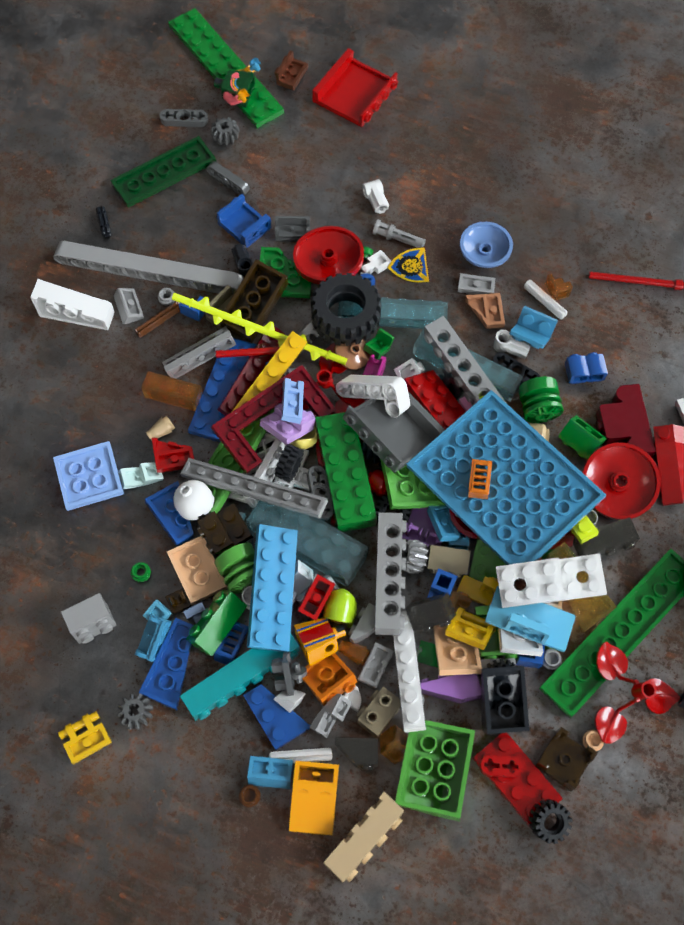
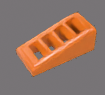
M472 459L468 491L469 498L488 500L492 461ZM476 465L488 466V469L476 468ZM475 472L487 473V476L475 475ZM474 479L486 480V482H477ZM473 485L483 486L485 489L473 488Z

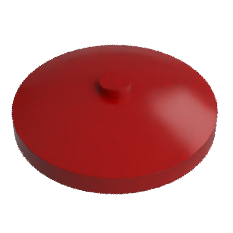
M337 226L319 227L304 234L296 243L293 251L294 265L300 276L314 284H319L321 281L325 282L327 277H335L339 273H342V275L352 273L355 276L364 262L363 244L358 236L348 229Z
M611 443L599 448L589 457L582 470V473L606 494V497L593 509L602 516L613 520H629L644 514L653 506L660 492L661 478L655 461L646 451L633 444Z

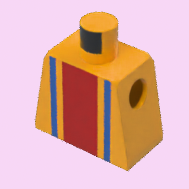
M326 618L294 625L296 639L309 666L337 652V639L346 636L342 624L331 628Z

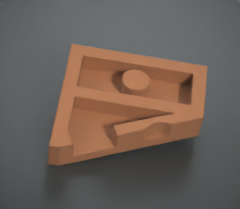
M500 293L466 295L465 301L486 329L504 328L505 320Z

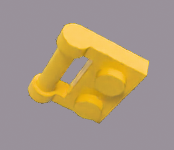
M459 607L449 623L445 635L484 650L497 627L486 623L484 618L466 612V609Z

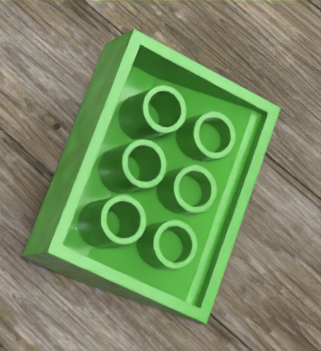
M425 720L426 730L413 731L408 734L395 802L405 808L460 822L475 730Z

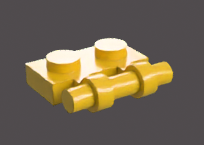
M97 711L90 715L88 713L85 714L81 720L74 724H67L65 729L58 732L61 740L68 736L70 738V741L64 743L63 746L72 764L81 761L112 743L103 723L101 722L96 726L93 724L94 721L100 719ZM86 726L88 730L77 736L76 731Z

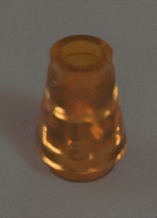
M344 640L338 648V652L342 653L356 665H364L370 654V650L366 646Z

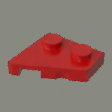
M152 438L157 473L183 469L188 458L194 459L191 446L178 445L171 441L166 443L158 441V438Z

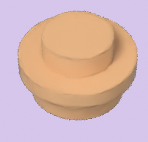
M589 730L582 737V743L585 748L590 746L594 750L599 751L604 745L596 730Z

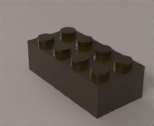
M256 259L224 312L232 314L236 310H241L242 319L263 326L289 284L288 276ZM227 320L220 322L221 327L226 326L230 332L250 343H253L258 335V332H254L252 335L247 336L245 327Z

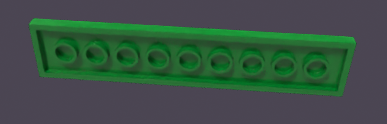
M195 8L168 21L169 27L214 79L216 77L224 79L227 71H236L247 67ZM256 77L255 87L247 107L237 105L256 128L284 114V108Z
M670 549L539 688L570 719L606 681L599 673L596 664L597 653L602 643L607 641L609 644L622 650L626 657H628L684 596V559Z

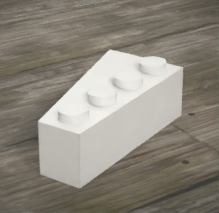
M39 279L31 295V300L39 317L109 330L115 313L112 303Z

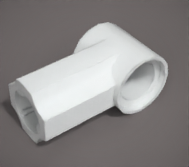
M380 179L362 184L364 196L366 199L369 198L375 213L381 214L389 209Z
M500 330L496 333L493 347L497 352H508L523 359L526 358L531 347L530 343L515 340L507 330Z

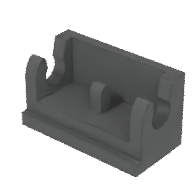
M275 216L276 242H298L304 234L310 231V216Z

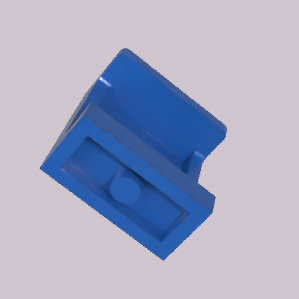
M243 194L235 197L217 213L218 224L238 242L246 245V248L272 228L271 218L267 214L261 216L246 203Z

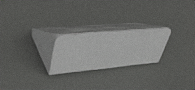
M117 288L114 300L122 323L128 324L143 319L144 315L135 290L133 288Z

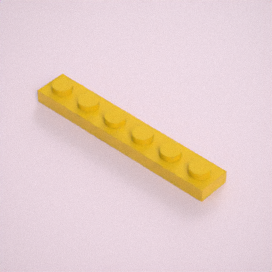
M292 331L232 412L280 380L307 345L308 341Z

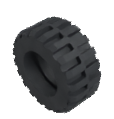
M339 273L335 277H327L325 282L321 281L318 284V288L314 289L313 297H311V320L314 329L317 330L321 337L325 336L326 341H334L335 345H340L341 343L345 344V346H351V343L357 345L361 343L362 339L365 341L369 339L370 333L374 334L377 326H379L381 297L375 285L371 286V281L368 279L364 280L358 274L353 276L352 273H347V275ZM351 301L358 304L363 310L355 317L340 318L331 313L329 309L337 302Z

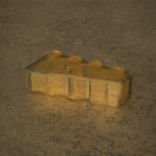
M565 542L547 555L548 559L576 557ZM580 571L577 573L576 578L580 583H585L588 581L589 576L586 572ZM608 595L567 600L582 633L617 608Z

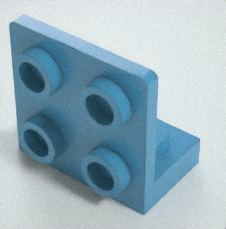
M524 306L517 324L510 330L509 334L515 340L526 341L534 348L543 349L550 340L558 320Z

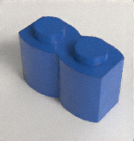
M595 352L589 353L587 356L573 354L567 357L565 361V369L570 384L603 381L608 375L603 354Z

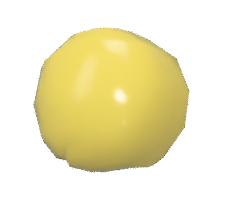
M314 426L313 431L291 442V444L300 449L313 447L318 438L316 427Z

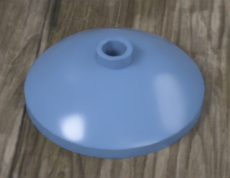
M478 222L470 225L462 233L460 239V250L465 259L471 264L482 268H493L505 263L513 249V241L508 231L492 222Z

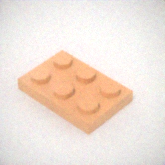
M201 536L167 551L191 605L207 599L221 590L227 589V585L223 581L224 577L220 575L214 563L213 554L209 552L206 546L207 542Z
M451 621L433 622L432 627L439 676L481 674L482 665L479 649L446 636V629Z

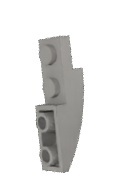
M389 589L385 593L394 595L396 591ZM369 603L366 608L363 607L358 615L360 620L357 626L353 625L348 634L350 636V644L354 645L363 641L375 632L376 606ZM393 609L385 611L387 615H391L394 612Z

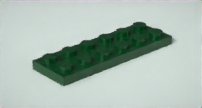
M197 136L110 181L129 208L207 168L213 161H217L200 136Z

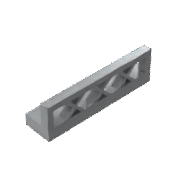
M225 326L162 363L173 381L216 357V350H228L235 346L236 343Z

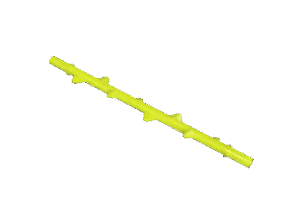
M174 293L172 296V300L185 304L189 308L193 307L213 315L214 324L216 325L223 320H227L245 327L247 336L252 335L254 332L277 339L279 347L288 337L275 331L274 322L270 321L263 327L242 319L241 310H236L229 314L210 306L209 298L206 296L199 302ZM302 334L301 337L306 340V335ZM308 343L303 349L310 352L312 361L321 356L326 358V360L329 359L346 365L347 358L334 354L330 350L326 351Z

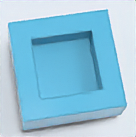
M155 600L142 616L147 620L150 614L168 619L172 612L159 600Z

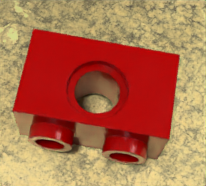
M315 574L297 610L317 620L335 583Z

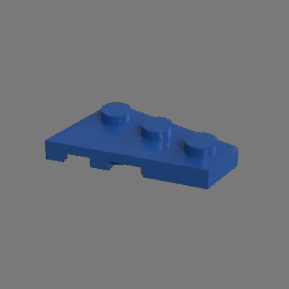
M178 481L145 499L146 505L176 547L194 537L190 520L183 518L174 506V493L178 486H180Z
M262 684L243 695L275 751L311 729L310 725L294 711L289 713L274 700L276 696Z

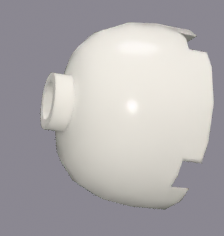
M188 480L178 486L174 493L173 501L176 510L183 518L197 520L202 514L206 515L209 513L214 504V496L212 491L203 482Z

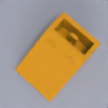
M295 761L289 831L333 835L339 765Z

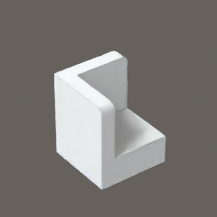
M297 560L295 562L293 591L297 592V596H299L310 586L313 580V569Z

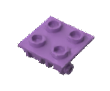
M414 508L408 523H406V532L403 533L402 539L419 540L427 544V548L429 544L441 546L442 542L439 541L427 513L428 508Z

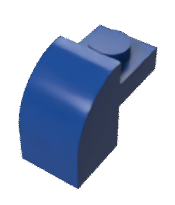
M438 568L422 610L441 618L457 576Z

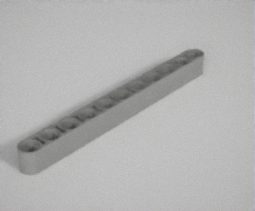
M59 241L53 256L56 262L64 265L218 294L229 285L234 295L244 279L241 274L68 241Z

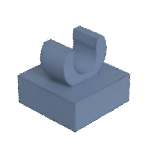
M202 602L183 612L186 619L193 617L197 624L201 619L200 612L204 611L205 608Z

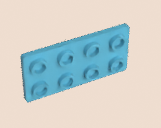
M497 586L485 622L560 652H565L575 615L545 603L502 608L499 586Z

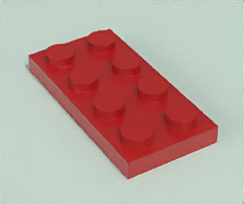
M434 370L404 379L408 392L445 430L466 412Z
M501 733L472 758L478 766L481 760L488 755L515 757L520 761L522 769L515 778H488L528 826L531 824L528 821L529 817H533L530 811L531 809L533 811L536 810L534 807L536 803L541 805L540 801H546V799L559 803L563 799L508 733ZM488 760L484 767H487L488 771L491 772L493 768H499V765H492L491 761ZM510 762L507 766H502V768L509 769L510 773L517 769L516 766H513V762Z

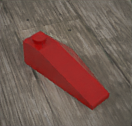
M674 424L655 426L653 429L658 469L661 478L663 506L683 504L684 427Z

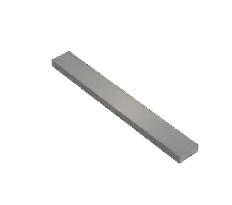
M188 458L180 473L182 477L190 480H198L213 487L319 519L328 503L327 498L192 458Z

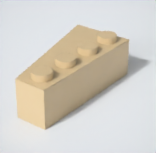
M385 792L379 797L380 800L376 805L371 806L366 812L362 821H359L353 827L348 837L344 838L324 861V865L342 883L346 879L350 882L356 876L358 865L361 862L365 865L373 856L370 851L376 845L380 848L388 838L385 834L389 829L395 830L403 821L400 817L404 810Z

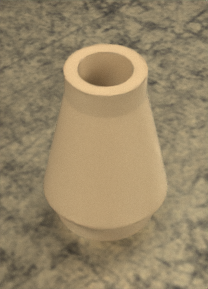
M165 416L164 418L161 417L146 434L152 441L153 437L160 438L172 433L175 427L170 419Z

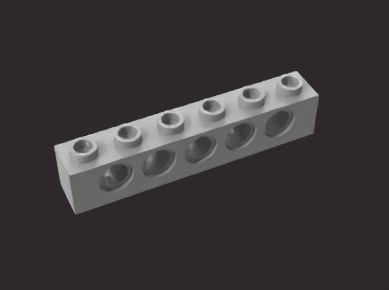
M444 316L425 326L423 335L427 344L432 345L436 357L442 359L446 371L454 376L455 384L463 389L465 398L469 403L476 404L480 400L479 397L485 396L491 390L504 401ZM439 339H445L446 341L440 342ZM455 353L457 356L452 357L448 354ZM464 367V368H466L467 370H466V371H460L458 368ZM469 382H476L478 385L471 386Z
M379 513L375 635H400V628L405 627V616H401V609H405V596H401V589H405V577H401V571L406 570V558H402V551H406V539H402V532H406L407 520H403V513ZM389 533H395L397 536L394 538H390L387 535ZM393 551L396 553V555L390 557L387 555V553ZM389 570H393L396 572V574L393 576H389L386 574V572ZM389 589L396 591L394 595H388L385 592ZM387 609H393L396 611L393 615H387L385 613Z

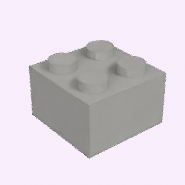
M100 593L61 611L70 634L79 644L88 643L95 636L101 633L106 634L112 631L113 627L117 626L107 603Z

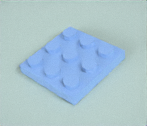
M110 441L53 457L67 511L124 494Z

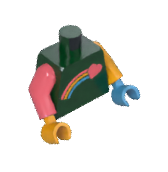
M255 57L250 61V65L244 69L229 70L224 79L215 78L214 87L221 89L222 98L231 106L247 107L255 87L254 70L256 72L260 70L259 65L261 62Z

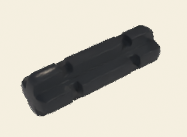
M97 207L96 213L101 234L105 238L110 237L111 230L105 207Z

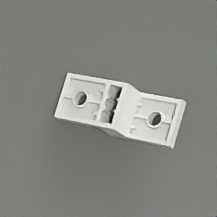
M600 553L496 566L502 608L607 595ZM580 571L586 572L589 576L588 581L580 583L576 578L577 573ZM517 579L525 580L526 587L524 590L519 591L515 589L514 582Z

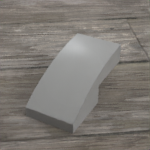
M338 693L321 709L310 728L327 738L336 719L343 722L352 702Z

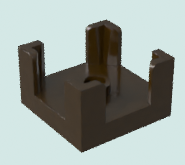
M560 727L535 766L571 792L576 789L581 781L582 774L598 752L590 746L587 748L582 747L568 737L570 733Z

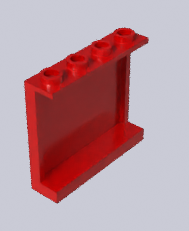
M348 48L312 90V98L314 103L363 127L366 122L370 121L372 114L379 110L381 103L388 99L390 92L396 89L398 73L395 72L390 77L354 59V51Z

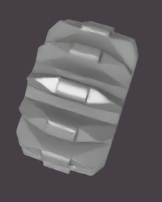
M409 539L406 542V551H402V558H406V570L404 571L411 574L423 572L424 566L427 565L426 562L429 559L427 557L429 553L427 544L415 539Z

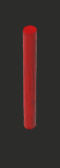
M280 347L216 350V358L275 355Z

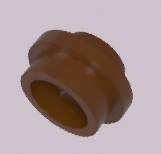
M246 785L239 792V800L246 807H254L260 801V791L254 785Z

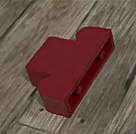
M640 384L620 386L612 399V403L600 405L596 413V430L607 438L602 445L629 443L640 447L653 457L656 453V448Z

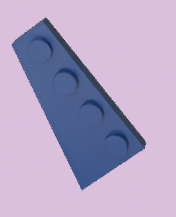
M175 618L139 690V694L174 710L178 709L191 643L186 638L194 625Z

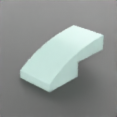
M155 462L141 463L139 467L123 468L118 472L123 489L141 487L164 479L162 473H157Z

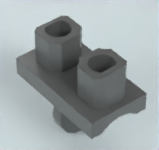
M283 652V658L273 659L271 667L273 673H284V676L275 677L276 691L287 690V695L291 696L294 695L295 679L297 683H302V678L307 675V669L300 666L299 662H295L292 668L290 652Z

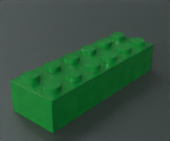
M345 412L315 417L318 443L328 481L337 533L376 526L377 522L359 435L343 419Z

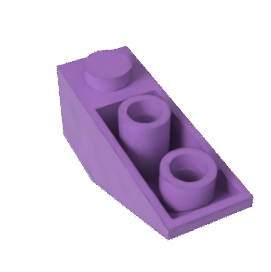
M477 674L442 675L432 681L429 678L420 680L421 693L424 695L456 703H465L481 698V687Z

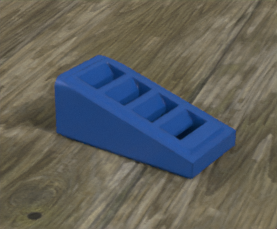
M236 622L232 629L242 632L241 635L230 630L215 651L214 660L225 665L235 660L249 626ZM228 637L234 638L238 640V642L228 639ZM226 644L228 646L234 647V649L228 648L224 645Z

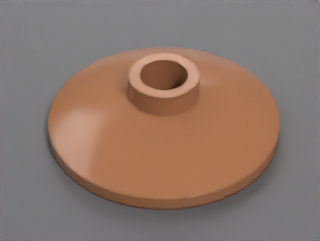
M361 340V343L357 345L351 343V346H345V344L341 343L335 346V354L347 358L346 365L342 366L351 370H358L367 364L370 354L363 350L366 344L364 340Z

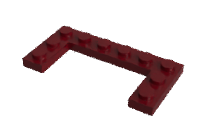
M303 365L211 426V429L245 474L263 461L240 431L269 412L276 405L282 403L284 378H289L294 382H304L303 400L316 417L330 415L335 412L336 408Z

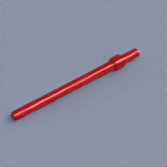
M589 272L588 277L589 279L670 287L673 290L684 289V282L680 279L672 281L599 272Z

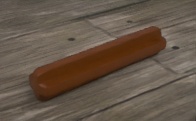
M174 302L135 328L137 336L143 337L179 313L180 303Z

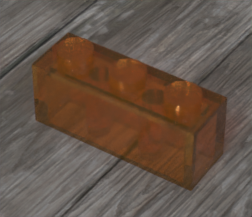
M150 371L147 372L141 386L146 398L196 411L203 394L201 385Z

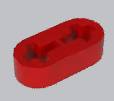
M488 755L481 760L479 765L481 773L488 777L515 778L522 769L521 763L517 758L508 756ZM488 760H490L492 765H499V768H493L489 772L488 768L484 767V764H487ZM510 762H513V766H516L517 769L510 773L509 769L502 768V766H507Z

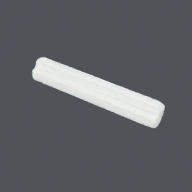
M528 280L524 284V288L559 319L562 320L568 312L532 280Z
M331 748L277 751L270 752L269 758L293 760V763L295 761H331L332 750Z

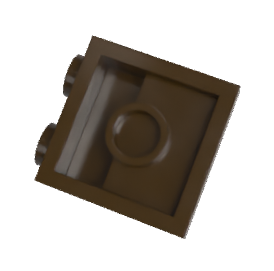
M234 503L217 514L214 511L197 521L200 526L197 528L202 538L206 537L208 540L206 546L211 554L215 553L217 556L253 538Z

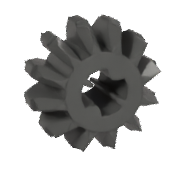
M222 117L221 120L216 119V122L212 123L211 136L215 142H219L220 146L223 143L228 146V143L234 144V140H238L239 127L235 120H231L230 117L227 119Z
M133 693L130 694L129 701L124 697L122 700L125 705H118V709L121 712L117 714V717L122 718L120 723L123 726L127 724L129 730L134 725L137 730H140V723L147 726L148 722L145 719L153 718V715L149 712L154 709L152 705H148L150 702L149 698L143 699L142 694H139L136 698ZM134 708L139 712L137 715H134L132 712Z

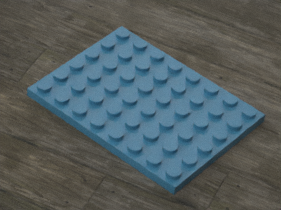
M492 390L407 463V468L506 565L537 561L606 497V494ZM472 459L492 461L488 500L468 497ZM476 465V468L488 469V466ZM475 472V475L487 476V473ZM474 479L477 482H486V480ZM473 485V488L485 489L483 486Z

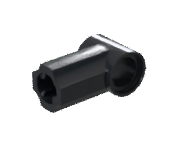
M237 244L231 249L238 273L245 277L253 262L250 259L246 245Z

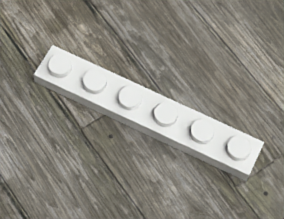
M411 610L401 611V616H405V627L400 628V635H393L404 732L426 730L412 614Z

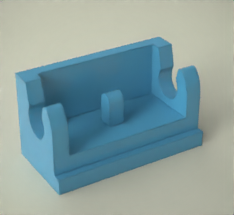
M150 614L135 655L153 662L167 636L172 621Z
M250 756L247 775L248 785L291 789L293 760Z

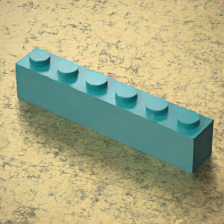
M290 633L289 652L291 660L299 655L300 646ZM252 648L180 695L195 721L198 719L203 720L211 714L210 711L214 708H221L229 702L228 699L232 696H239L246 691L245 687L251 683L254 685L263 680V675L269 671L273 673L271 667L272 660L283 658V652Z

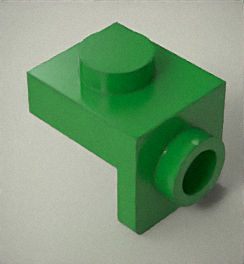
M380 328L375 338L366 343L363 350L370 355L374 354V358L378 360L389 352L394 336Z

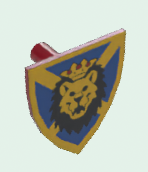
M425 247L412 248L400 253L387 267L396 276L410 282H429Z

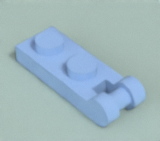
M284 378L281 420L300 424L303 412L304 382H294L289 378Z

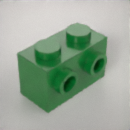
M577 415L568 421L558 435L562 439L563 444L572 447L580 457L587 460L607 439Z

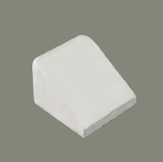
M286 690L280 692L274 700L290 713L302 702L306 693L294 690V695L288 696Z

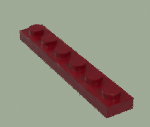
M274 326L275 331L285 335L284 332ZM262 334L255 348L278 347V340ZM273 355L249 356L217 410L225 416L232 412L266 367L265 363L270 361Z

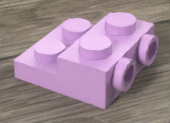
M282 403L275 406L274 413L260 419V426L285 445L313 431L315 425L314 414L311 411L306 412L304 409L300 424L281 420Z

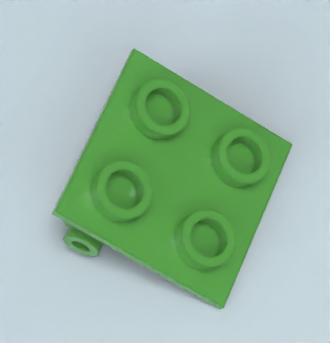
M477 539L469 577L483 581L485 576L498 579L496 566L506 564L482 540Z

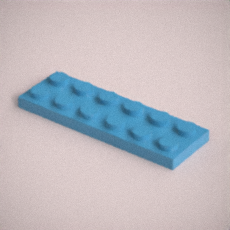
M262 524L257 526L247 648L289 652L298 530Z

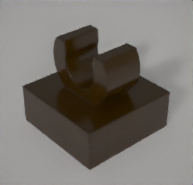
M184 588L165 596L174 616L192 607Z

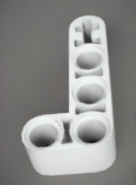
M348 375L336 384V391L341 397L384 400L386 412L393 418L398 417L410 407L407 384L403 378L398 376Z

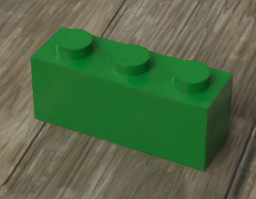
M219 591L214 596L209 608L202 612L199 622L190 629L186 640L202 653L212 656L247 605L231 591Z

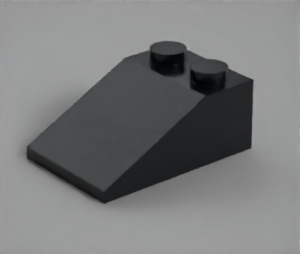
M524 665L481 669L482 731L486 734L530 731Z

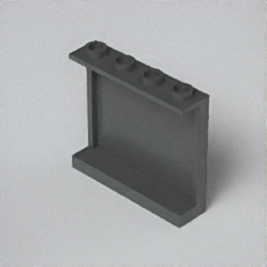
M409 392L410 407L396 418L388 415L384 400L369 399L354 409L350 405L343 416L346 423L394 473L405 467L411 459L445 431Z

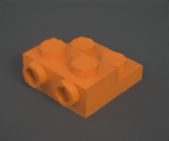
M336 653L311 666L309 664L306 665L307 675L302 678L323 706L338 693L342 695L344 692L350 693L353 691L357 683L354 673Z

